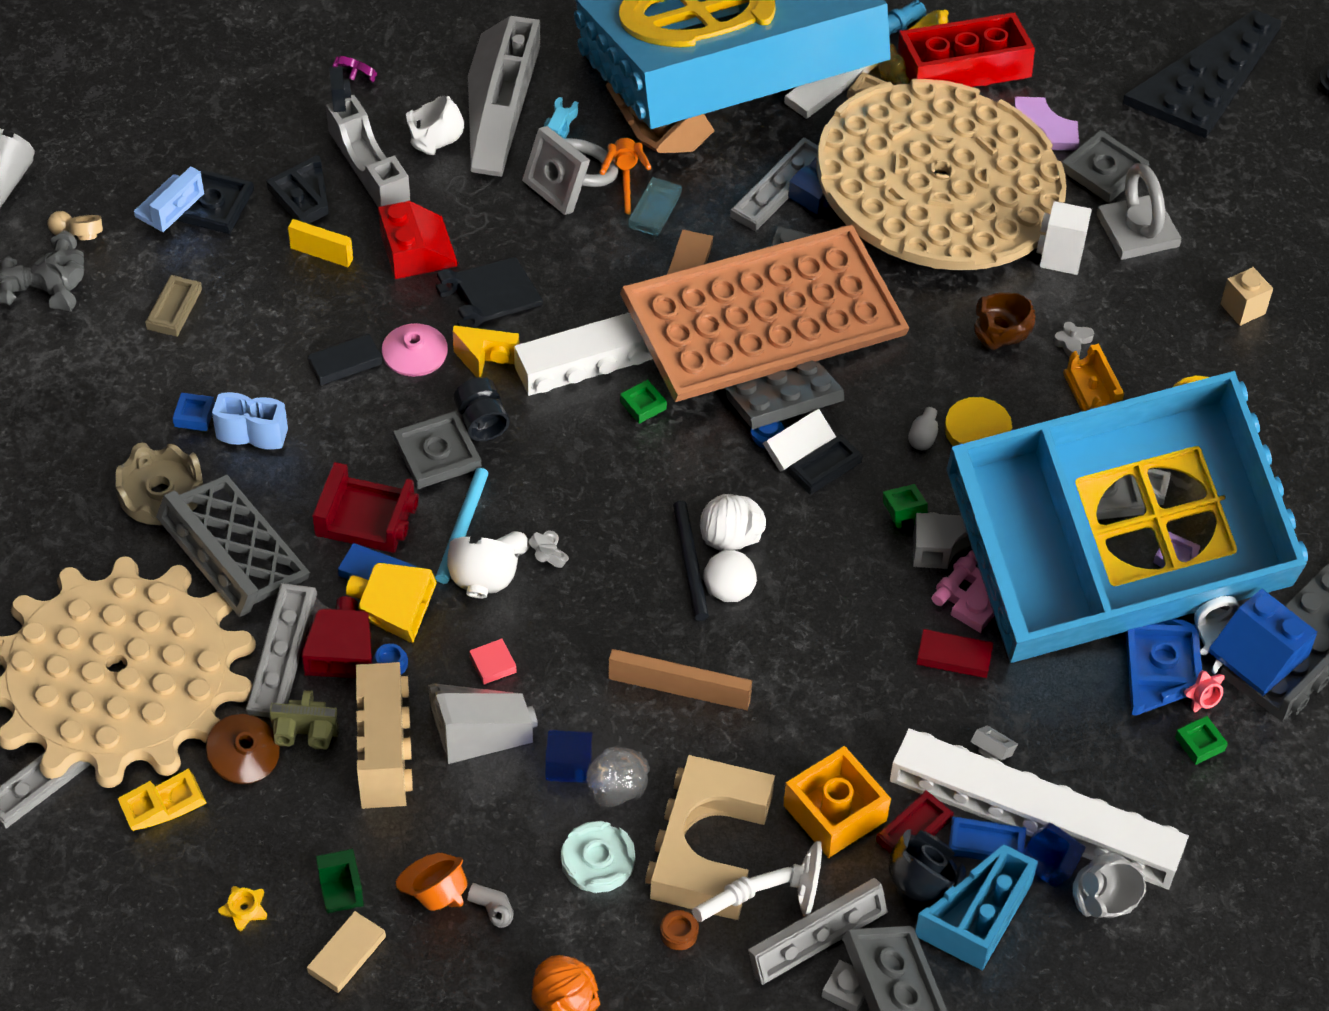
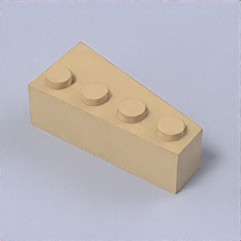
M400 662L356 665L357 709L359 710L357 711V774L362 809L406 806V792L413 791L412 769H405V760L412 759L411 738H404L403 729L410 728L409 706H402V698H409L408 676H401Z

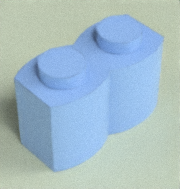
M232 392L218 394L212 411L217 439L236 445L250 443L255 447L269 450L283 447L288 431L284 403L266 397L251 399L243 394Z

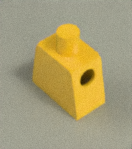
M377 563L372 570L369 580L355 575L350 577L346 587V595L361 599L359 610L369 614L370 623L408 642L414 643L437 583L432 570Z

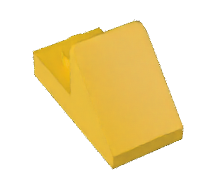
M453 326L454 352L476 378L481 377L485 361L499 364H515L514 346L519 345V333Z

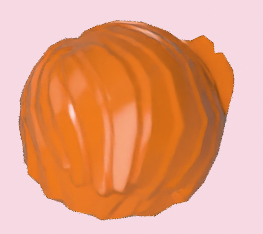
M554 955L546 958L536 968L533 978L532 1000L540 1011H596L600 1006L595 977L591 969L582 961L574 957Z

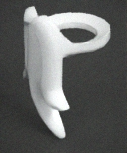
M1222 596L1214 598L1201 605L1194 614L1195 625L1204 645L1200 651L1201 655L1209 653L1210 646L1237 611L1238 602L1235 597ZM1229 606L1230 609L1227 611L1219 607ZM1217 659L1212 667L1213 674H1216L1223 665Z

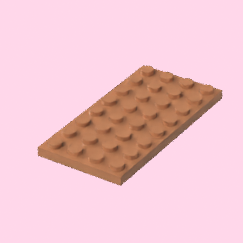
M853 225L623 286L620 293L675 402L761 378L782 370L792 369L799 364L811 360L816 362L902 337L910 329Z

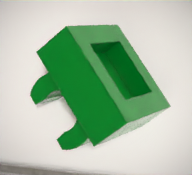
M915 484L883 491V503L897 528H901V521L911 519L915 524L916 513H928V503Z

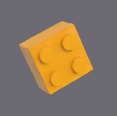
M844 746L787 781L783 806L814 842L820 841L822 843L823 853L830 858L885 823L888 818L891 798Z

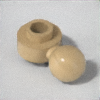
M56 211L48 219V228L54 235L65 230L77 236L78 240H92L97 238V233L103 231L102 219L98 215H84L72 218L67 212Z

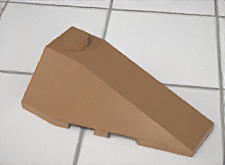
M609 82L605 85L638 140L657 153L694 152L714 132L705 114L650 129L642 119H638L635 111L625 104L622 96L614 92Z

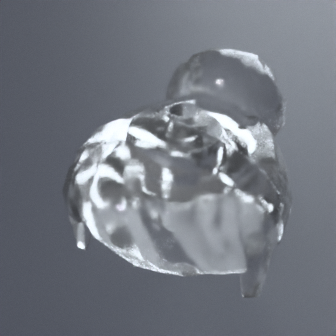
M610 747L605 749L602 754L598 755L588 765L586 779L594 802L600 806L615 807L634 797L635 800H639L648 786L647 774L651 770L648 759L643 757L642 752L627 747Z

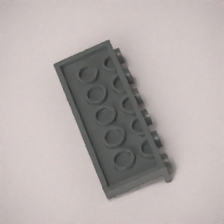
M1329 563L1285 605V607L1317 631L1309 657L1264 696L1225 665L1220 674L1224 675L1225 680L1282 722L1292 712L1299 714L1310 699L1308 696L1313 691L1319 693L1329 682Z

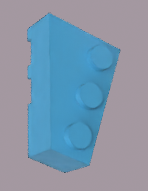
M1003 844L970 871V875L956 887L952 886L944 893V897L930 908L926 907L918 914L915 930L917 937L983 971L1031 887L1038 861Z

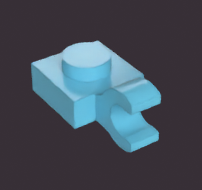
M557 98L554 103V114L552 118L548 117L546 119L544 127L548 126L565 139L569 133L571 121L578 115V102L574 101L571 107L563 108V98Z

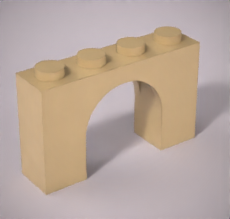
M688 755L685 769L679 767L674 781V789L678 790L676 799L669 798L666 806L664 820L669 821L667 829H660L655 845V851L659 852L657 862L650 861L647 869L645 883L651 884L650 899L693 909L722 893L726 885L743 876L748 878V869L711 861L699 856L688 845L685 834L697 821L716 815L765 825L773 796L775 775ZM743 903L738 906L730 905L714 915L738 920Z

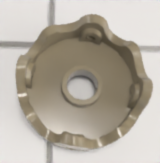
M138 443L132 448L129 459L116 469V494L121 508L128 516L144 524L162 525L156 518L165 494L176 491L180 495L203 485L201 468L196 454L192 452L188 455L174 444H168L162 450H152L146 443ZM159 484L169 486L163 492L152 491V488ZM190 502L187 505L193 511L198 504Z

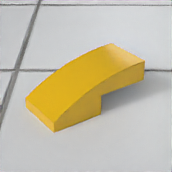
M189 769L156 787L151 781H148L117 798L133 831L164 823L206 804L197 781Z

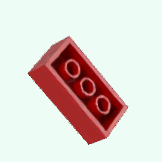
M1015 12L899 31L898 62L909 84L911 79H934L976 87L1032 77L1035 47Z

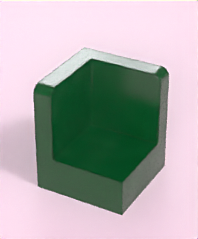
M348 849L316 856L326 912L334 913L364 906L354 850Z

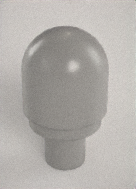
M926 407L923 415L918 416L912 423L908 440L910 445L916 450L924 451L929 449L936 439L938 423L935 419L938 412L933 407Z

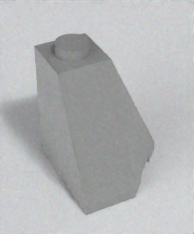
M444 684L428 685L430 708L448 764L533 743V728L538 727L537 718L533 706H526L522 693Z

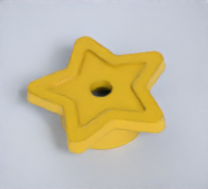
M233 886L228 902L221 906L218 912L220 915L233 918L237 930L242 931L251 920H265L267 918V913L260 905L264 896V890L258 889L253 891L249 888ZM247 905L248 907L247 909L243 910L241 909V906Z

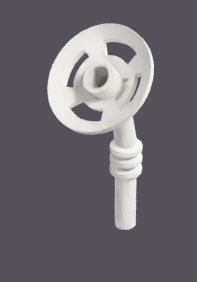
M815 841L807 852L802 865L793 864V868L785 867L751 878L743 876L726 885L722 893L693 908L694 918L701 922L730 905H740L754 897L757 891L788 882L790 887L798 889V899L803 916L810 915L818 884L822 843Z

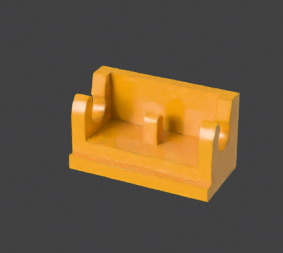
M1099 344L1090 345L1087 351L1088 355L1084 359L1079 360L1080 357L1077 351L1070 355L1067 369H1064L1063 375L1082 412L1123 400L1124 392Z

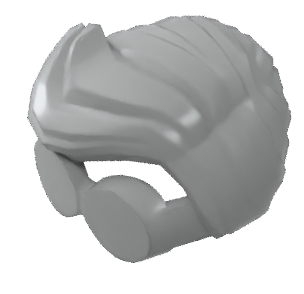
M1112 853L1098 855L1091 860L1089 865L1082 868L1075 878L1073 897L1076 907L1086 917L1112 918L1131 913L1146 893L1145 875L1139 867L1126 860L1123 856Z

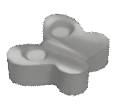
M1068 321L1064 323L1063 331L1055 334L1053 343L1057 347H1062L1068 357L1074 351H1077L1078 355H1080L1081 344L1091 343L1094 331L1089 327H1077L1073 322Z
M548 530L543 535L536 532L528 541L530 546L536 550L535 557L540 562L547 561L558 568H562L569 559L566 553L557 549L556 545L559 537L554 531Z

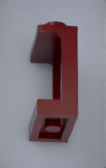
M334 462L313 513L315 536L395 553L399 541L406 539L409 522L407 521L409 514H414L418 506L419 494L414 493V481L406 479L403 488H397L355 479L348 476L347 464Z

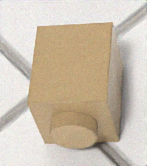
M1252 267L1227 279L1221 305L1239 325H1242L1266 314L1273 288Z

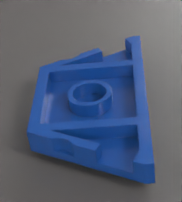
M1174 618L1130 629L1125 632L1131 715H1139L1187 697L1184 691L1196 683L1198 675L1202 670L1199 631L1196 625Z

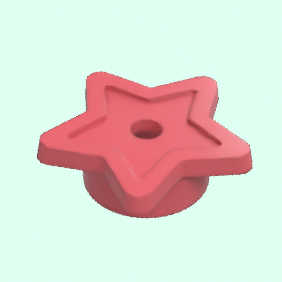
M1200 671L1196 683L1184 691V694L1192 699L1191 709L1194 712H1197L1202 707L1205 709L1212 708L1219 703L1223 696V687L1220 684L1225 678L1224 675L1210 676L1206 671Z

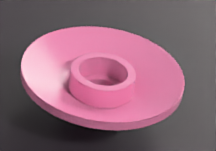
M414 323L400 326L391 331L382 344V357L385 364L394 372L404 376L416 377L430 374L441 367L448 354L447 341L442 333L425 324Z

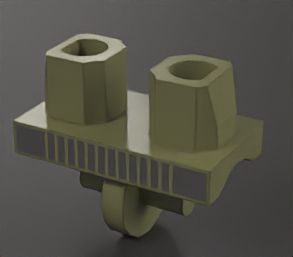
M304 690L302 700L290 699L289 704L271 703L270 718L275 744L278 746L290 747L294 745L296 734H308L309 746L314 749H327L332 736L338 737L337 708L326 707V702L313 701V691Z

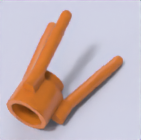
M621 138L614 144L608 145V153L599 173L600 175L606 173L612 159L614 164L623 170L624 211L626 214H630V169L637 164L638 157L646 170H650L651 165L643 152L642 143H636L630 138Z

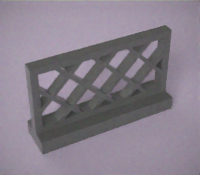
M228 475L180 495L176 491H172L163 496L156 518L239 617L251 612L254 604L277 594L281 583L296 585L309 578V570ZM224 488L232 498V502L212 498L213 493ZM193 502L206 506L204 514L193 512L187 504ZM210 508L230 512L228 521L209 516ZM234 514L248 517L253 523L252 527L233 522ZM207 525L226 530L225 539L214 537L207 529ZM231 532L250 536L249 545L230 541ZM255 538L268 541L274 547L273 552L254 547ZM228 550L247 555L246 564L235 562L228 554ZM252 557L271 561L270 570L251 566ZM276 563L290 566L295 573L289 576L275 572ZM249 575L268 580V585L258 590L249 579Z

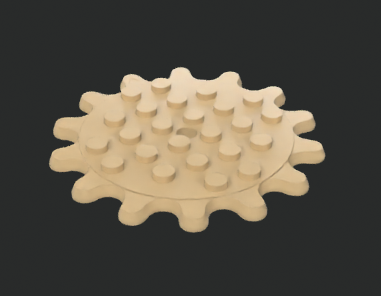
M130 557L118 558L113 565L112 573L107 578L98 581L85 579L76 568H65L60 572L57 580L60 594L53 599L40 601L27 595H22L13 601L11 613L21 623L22 628L11 636H0V665L5 669V672L0 676V707L10 709L13 713V717L0 728V747L14 750L30 742L42 745L45 749V754L39 765L40 772L46 778L51 779L61 777L76 762L90 763L95 768L97 783L105 788L119 785L123 780L126 767L136 760L147 761L160 775H173L181 766L177 750L179 745L183 741L193 738L206 743L211 729L220 721L215 716V711L220 704L229 701L244 702L249 700L253 686L252 682L244 676L231 672L230 666L234 660L254 652L256 641L247 631H226L220 628V621L232 612L233 609L218 591L202 598L188 595L187 589L191 584L192 578L190 572L182 565L172 566L162 577L154 580L139 577L138 565ZM120 660L126 665L119 672H112L107 669L111 665L119 663Z

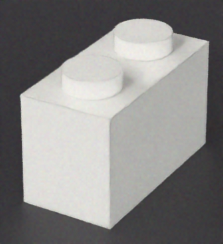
M1053 202L1051 214L1044 213L1040 232H1045L1046 235L1040 234L1036 253L1042 254L1041 268L1078 275L1092 211L1091 208Z

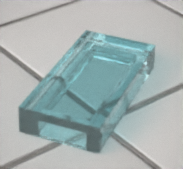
M652 177L629 218V228L659 236L682 193V186Z

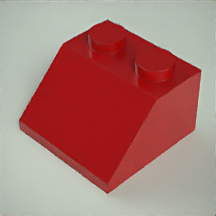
M411 201L378 207L380 234L395 279L458 267V262L441 215Z

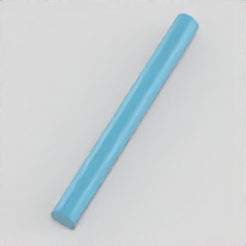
M477 468L475 470L435 576L436 581L439 583L447 584L449 582L450 573L447 566L449 544L454 538L466 536L489 474L484 468Z

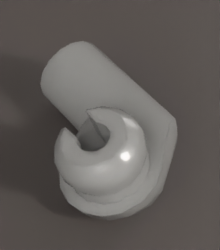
M476 883L471 885L467 901L485 906L490 921L494 926L500 928L507 927L512 922L514 914L507 895L504 892Z

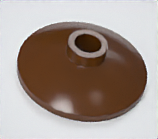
M247 714L227 716L216 723L208 735L206 755L209 764L219 776L229 782L252 784L261 781L273 771L278 762L280 748L275 744L274 732L266 722L255 716ZM247 740L251 743V748H242L239 741Z

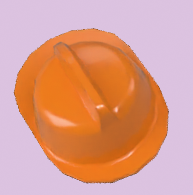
M446 853L427 855L415 861L399 875L396 881V888L400 892L414 896L430 911L439 910L446 906L461 907L464 904L461 895L468 885L461 866L463 859Z

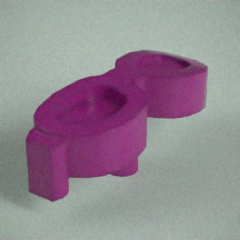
M346 56L336 57L332 65L333 67H338L339 65L352 69L349 79L353 81L358 70L370 76L372 82H374L377 72L367 64Z

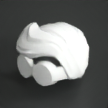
M439 96L434 101L422 105L421 108L415 111L410 110L406 113L408 127L412 136L410 143L415 149L427 155H434L436 149L453 143L463 133L464 120L462 114L449 96ZM420 120V128L417 129V121Z
M722 494L711 500L703 509L700 519L702 539L705 540L707 545L719 551L742 549L745 546L759 542L766 526L764 512L756 502L749 497L733 494Z

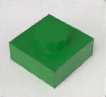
M649 380L620 394V403L638 424L667 409V401Z
M1208 716L1178 729L1175 735V739L1195 765L1224 752L1228 744Z

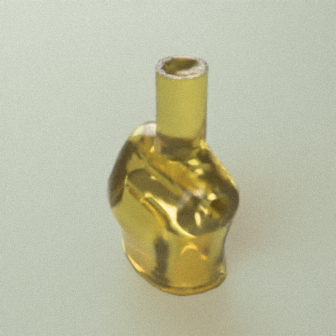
M890 44L891 60L877 63L880 77L883 81L891 82L893 85L910 84L911 81L907 76L905 60L897 53L896 47Z

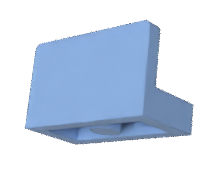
M190 166L181 176L173 174L134 210L135 217L164 232L204 194L201 172Z

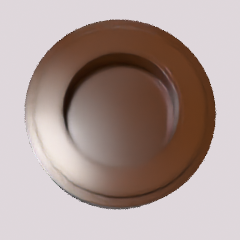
M675 910L669 912L662 919L660 926V936L663 943L674 950L690 948L698 938V922L687 911Z

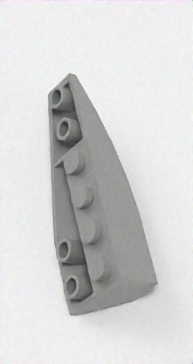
M509 16L480 35L468 73L471 172L502 177L540 49V20Z

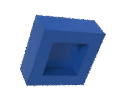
M181 393L173 415L174 427L207 431L215 405L214 397Z

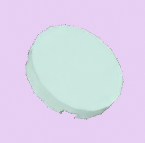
M604 821L586 822L574 828L562 845V870L568 880L581 890L593 893L609 892L622 886L632 875L636 857L634 843L627 832L620 827L618 830L616 827L610 826V823Z

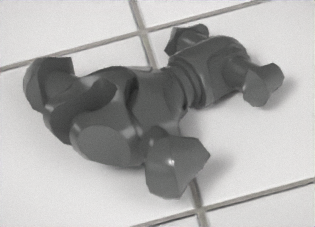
M63 230L50 238L54 251L44 254L33 264L32 268L31 266L28 268L24 267V265L16 266L17 260L9 255L0 259V303L11 305L16 299L13 292L25 291L28 287L32 286L45 290L49 295H53L49 299L50 308L66 312L73 310L76 305V298L70 291L76 287L84 275V254L82 251L75 249L77 240L74 235L69 231Z

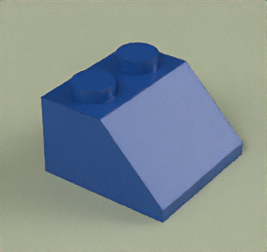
M1261 589L1238 608L1210 646L1208 652L1264 696L1309 657L1317 631L1264 589Z

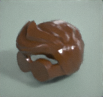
M1009 292L993 293L989 296L980 297L976 306V315L979 318L974 324V331L982 345L988 349L996 350L1001 346L1020 343L1027 339L1032 333L1036 317L1031 300L1019 293Z

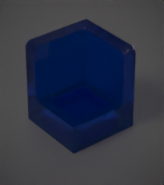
M548 731L545 759L546 780L590 783L592 732Z
M1048 822L1033 833L1023 854L1038 861L1035 875L1055 888L1072 876L1086 847L1053 823Z

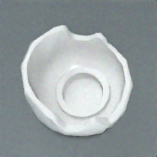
M735 550L721 551L710 558L704 569L702 579L710 595L723 602H738L751 594L757 582V574L753 563L745 554Z

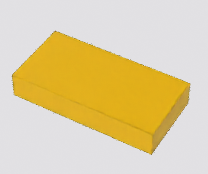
M294 219L289 224L288 232L291 249L345 267H349L352 263L353 251L350 237Z

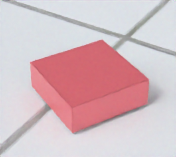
M503 639L469 650L470 659L483 685L517 673L516 664Z

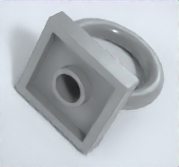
M545 126L538 128L522 181L566 215L574 211L582 186L601 187L610 184L618 175V167L612 159L604 175L586 174L590 159L582 153L588 154L603 163L608 152L600 146L585 140L563 139L551 128Z
M1144 163L1133 164L1129 168L1125 180L1126 200L1098 206L1097 217L1121 260L1180 247L1182 239L1165 210L1162 189L1155 173ZM1139 177L1144 180L1149 195L1138 197Z

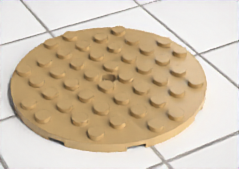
M911 79L910 84L898 85L886 82L872 86L850 97L835 110L834 116L829 120L828 124H825L816 156L818 180L823 194L829 205L847 226L853 225L858 236L890 255L934 269H986L1004 265L1029 254L1037 248L1040 234L1046 235L1045 232H1040L1044 213L1051 214L1054 201L1065 202L1066 176L1062 162L1057 160L1052 151L1053 144L1049 138L1020 110L1002 99L997 103L992 99L979 95V89L959 83L934 79ZM935 171H937V172H946L947 174H946V175H942V174L936 173V175H935L934 173H935Z

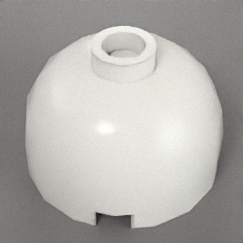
M470 537L454 538L449 544L447 566L451 579L460 588L467 590L466 594L468 596L487 598L488 593H497L509 585L514 578L519 556L518 553L515 554L516 549L513 546L489 538H481L480 544L469 543Z

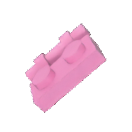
M971 550L965 557H960L953 566L954 571L949 577L941 579L936 586L937 591L931 599L938 606H943L947 600L954 603L951 616L981 633L994 617V613L980 571L976 567L977 562L974 552ZM964 579L972 583L966 592L959 588Z

